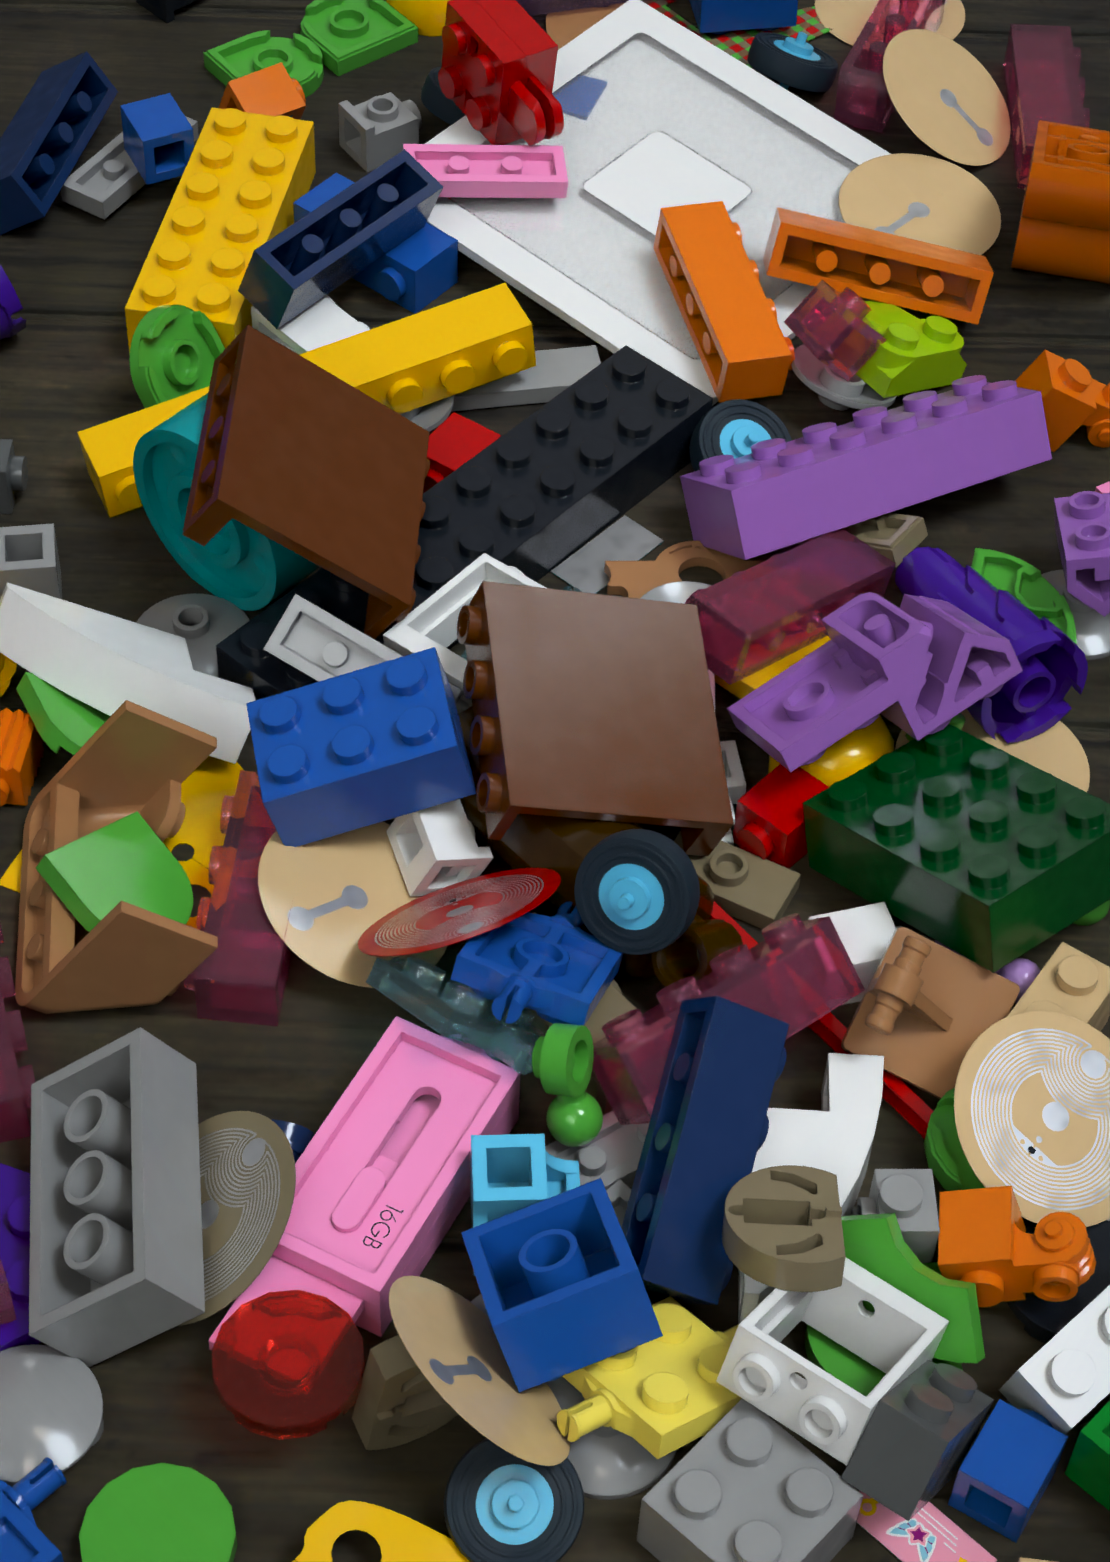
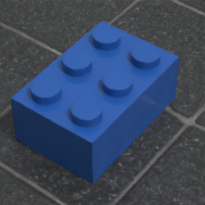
M435 647L246 703L262 802L284 846L298 847L476 794L455 697Z

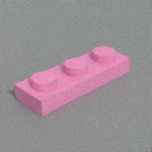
M403 144V150L405 149L443 186L439 197L542 199L566 198L568 177L563 146Z

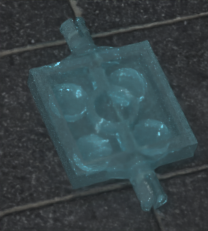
M408 956L407 961L403 958L401 960L400 957H395L391 960L377 957L366 983L442 1036L482 1048L488 1056L494 1060H502L518 1074L526 1075L533 1071V1049L537 1039L540 1036H545V1033L532 1025L535 1014L532 1011L524 1008L516 1022L507 1024L505 1021L508 1011L501 1021L497 1020L491 1010L494 1000L483 998L474 993L469 986L445 978L446 972L439 967L412 956Z

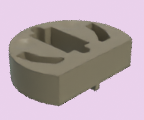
M783 1165L760 1169L740 1179L731 1188L725 1201L722 1243L728 1258L747 1276L762 1284L781 1290L818 1292L842 1286L846 1255L837 1175L807 1166Z
M399 1335L383 1341L370 1349L352 1414L353 1423L366 1450L387 1449L406 1444L437 1430L458 1415L422 1374L406 1350Z

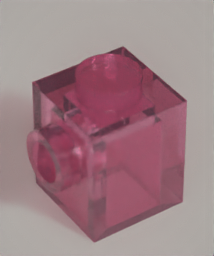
M823 280L817 284L784 321L818 360L846 381H849L878 350L879 345L887 340L865 317L872 309L861 297L849 287H846L839 293Z

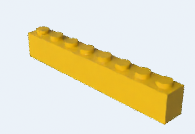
M506 283L299 354L398 414L536 366L533 325ZM209 386L77 432L89 476L110 518L143 506L138 494L133 471V456L138 440L144 434L207 394Z

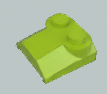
M874 300L840 306L815 327L812 335L818 343L883 398L952 385L953 381L962 377L967 366L960 355L964 339L957 332V326L953 322L940 316L918 319L893 304Z

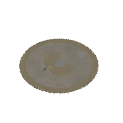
M251 1111L226 1112L198 1124L205 1313L178 1326L206 1319L239 1297L264 1269L285 1231L295 1194L296 1169L294 1155L283 1130L270 1118L260 1113Z

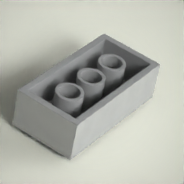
M141 1027L31 1084L29 1335L72 1358H79L89 1367L205 1313L196 1063Z

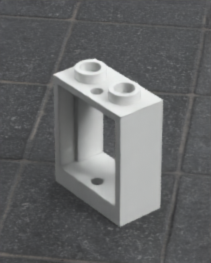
M483 553L411 611L405 619L383 634L384 645L402 656L435 647L449 683L464 691L463 678L467 660L450 651L447 647L458 639L457 621L460 610L464 605L469 606L482 581L546 587L526 577L519 569L507 566L488 554ZM464 692L456 704L458 714L472 706V699H467Z
M845 1257L842 1286L818 1292H794L775 1288L738 1325L716 1382L847 1466L880 1399L927 1360L932 1361L949 1320ZM863 1301L870 1302L875 1312L865 1309ZM800 1321H803L883 1371L886 1375L865 1397L780 1342ZM795 1372L802 1374L806 1378V1380L798 1374H796Z

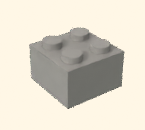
M741 1399L642 1498L636 1541L660 1562H830L853 1537L864 1495L851 1484L841 1479L838 1473L764 1412Z

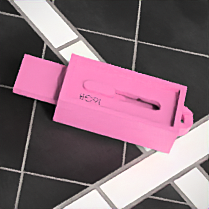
M396 1016L296 1161L294 1200L290 1217L280 1242L264 1269L252 1284L236 1298L209 1338V1350L308 1398L354 1324L381 1337L392 1321L389 1308V1291L392 1284L403 1276L421 1275L471 1195V1135L509 1134L518 1121L520 1071L492 1059V1053L487 1044L483 1045L474 1038L459 1035V1031L438 1035Z

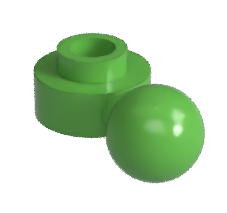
M554 1023L549 1027L545 1036H540L535 1043L532 1054V1070L534 1076L541 1080L544 1091L550 1095H557L547 1110L546 1122L549 1132L563 1145L580 1147L593 1141L598 1136L603 1124V1113L598 1101L592 1095L585 1092L593 1069V1039L590 1030L584 1025Z

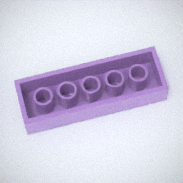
M984 375L968 376L953 381V390L937 394L936 391H922L903 397V406L887 410V407L884 406L859 410L853 413L854 421L837 426L834 422H826L808 426L802 430V438L789 442L782 438H776L755 443L751 446V454L734 459L733 455H719L704 459L699 462L700 470L680 476L693 541L698 540L704 547L747 560L1051 460L1052 454L1041 391L1019 388L1016 381L1013 380L990 383L987 382Z

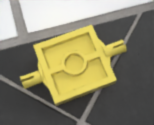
M671 1296L653 1304L652 1307L663 1334L662 1337L562 1376L582 1393L584 1401L558 1412V1429L563 1437L568 1434V1441L575 1442L580 1437L602 1426H611L613 1429L634 1438L656 1459H660L706 1435L742 1399L716 1382L738 1325L724 1332H714Z

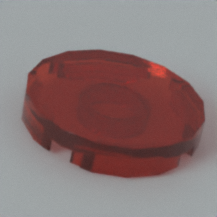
M302 1290L268 1292L242 1304L222 1324L212 1348L214 1391L222 1406L224 1403L226 1409L234 1414L235 1421L249 1432L278 1440L310 1437L326 1429L327 1422L337 1418L342 1411L344 1416L356 1403L365 1371L363 1337L349 1313L327 1297Z

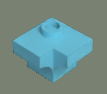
M544 1133L471 1135L470 1193L472 1228L580 1186L579 1161L564 1160L550 1155L545 1150Z

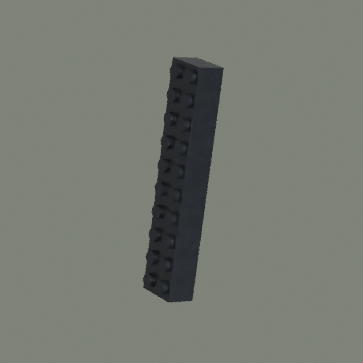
M627 345L621 348L423 493L422 501L425 502L426 508L419 525L418 544L421 546V553L415 565L413 589L416 590V599L411 611L483 553L488 554L507 566L519 569L526 577L535 582L539 581L691 462L689 446L693 431L701 418L712 408L713 398ZM321 568L216 645L218 677L252 688L256 700L318 682L265 651L266 643L295 594L364 633L369 593ZM394 621L375 640L384 645L383 634L397 624V622ZM458 639L450 644L447 649L450 650L459 643Z

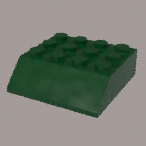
M950 724L939 732L926 735L919 741L914 739L893 752L881 756L877 761L849 777L835 782L828 789L802 803L810 868L873 904L885 902L889 913L992 973L1110 900V804Z

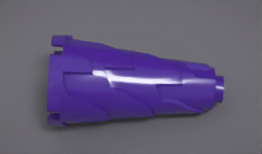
M916 547L903 558L895 574V583L903 596L904 594L948 601L1010 640L1023 671L1004 683L1001 690L995 695L979 700L967 708L974 720L993 739L996 740L995 733H998L1007 743L1028 740L1054 726L1072 709L1063 698L1071 686L1081 695L1087 679L1088 663L1084 652L1068 635L1044 616L1039 619L1008 591L998 590L971 566L966 565L964 568L940 548Z

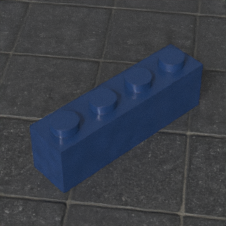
M87 51L42 71L0 138V235L45 217L118 93L117 89Z
M404 149L255 249L238 291L276 329L280 328L422 229L436 204L443 186Z
M720 996L682 1000L621 1227L646 1291L665 1298L671 1296L677 1302L685 1304L718 1305L720 1294L731 1278L733 1263L728 1258L722 1243L726 1197L731 1188L740 1179L752 1173L757 1151L763 1145L769 1129V1119L766 1114L774 1083L782 1074L786 1063L784 1044L789 1024Z

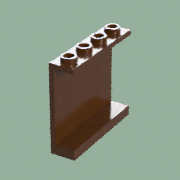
M247 325L214 361L182 535L205 546L232 518L369 593L364 634L375 639L394 621L398 623L405 619L416 599L413 581L415 565L421 553L418 535L420 521L426 508L422 498L424 480L430 468V461L427 459L430 432L250 325Z
M482 581L469 606L464 605L460 610L457 621V638L459 643L465 644L467 665L463 678V690L465 697L472 699L474 720L470 730V749L473 755H478L481 774L477 784L476 802L478 810L485 813L488 839L501 840L518 814L677 826L681 829L683 849L687 855L709 856L734 825L697 605Z

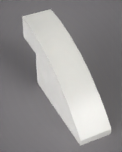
M8 582L6 583L0 599V653L52 686L109 716L125 700H128L217 738V748L209 756L236 764L251 730L246 703L256 701L252 688L193 670L187 643L183 637Z
M828 1053L821 1090V1111L768 1108L766 1115L769 1119V1129L763 1145L757 1151L752 1172L774 1166L797 1165L837 1175L842 1216L851 1215L852 1207L855 1205L866 1176L883 1092L884 1056ZM740 1270L738 1274V1324L775 1289L752 1279Z

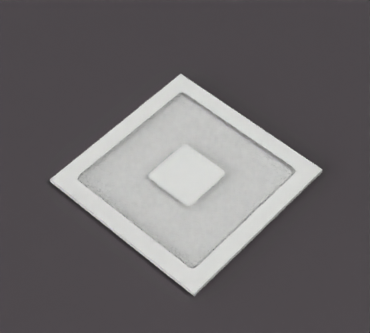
M629 0L557 52L552 95L562 106L564 127L558 137L543 139L540 143L534 145L563 146L568 177L566 198L438 197L427 220L428 224L457 239L458 251L613 354L627 345L712 397L713 406L718 402V399L653 249L661 208L723 201L731 221L737 222L741 229L742 245L749 260H754L757 264L760 285L766 298H771L775 304L777 322L783 336L789 337L792 340L845 294L766 275L763 257L776 208H784L845 223L839 208V192L846 176L860 164L891 153L643 1ZM466 115L425 143L492 145L479 130L477 131L471 126ZM522 138V139H519V140H516V141H513V142H510V143H507V144H504V145H528V144H527L526 141Z

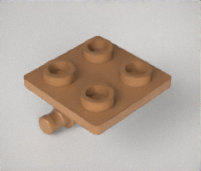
M900 927L894 931L843 1037L841 1048L850 1054L884 1056L883 1071L941 1099L947 1091L955 1088L960 1065L973 1042L987 1028L1009 1015L1020 992L1018 984L995 972L992 973L946 947L906 927Z

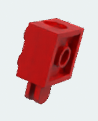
M516 0L447 1L446 21L442 29V66L438 72L439 85L445 97L451 99L467 116L471 126L475 130H479L491 145H506L524 139L529 146L540 143L543 139L558 137L564 127L562 106L552 95L558 45Z

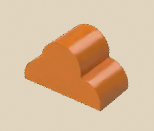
M1042 120L1038 121L1011 268L1110 284V131Z

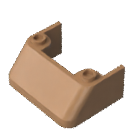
M125 700L38 793L28 811L23 830L15 999L20 1006L43 1014L156 1005L166 996L174 994L180 983L218 948L217 936L122 900L88 932L36 869V866L45 854L136 811L139 812L162 842L166 838L171 839L181 828L185 817V805L181 802V784L217 748L216 737Z

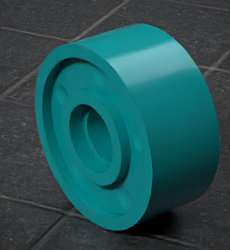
M207 393L144 434L138 440L133 456L135 483L142 505L154 530L181 568L194 581L213 595L230 601L241 610H259L316 571L320 566L233 518L205 546L182 535L207 403Z

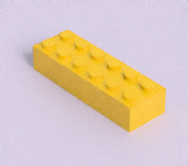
M211 108L125 306L129 355L132 338L139 322L149 311L162 305H183L193 311L204 313L215 327L225 349L247 325L252 327L251 307L253 305L238 289L254 250L294 224L293 202L309 192L316 174L313 121L298 120L283 115L270 116L242 112L234 108Z

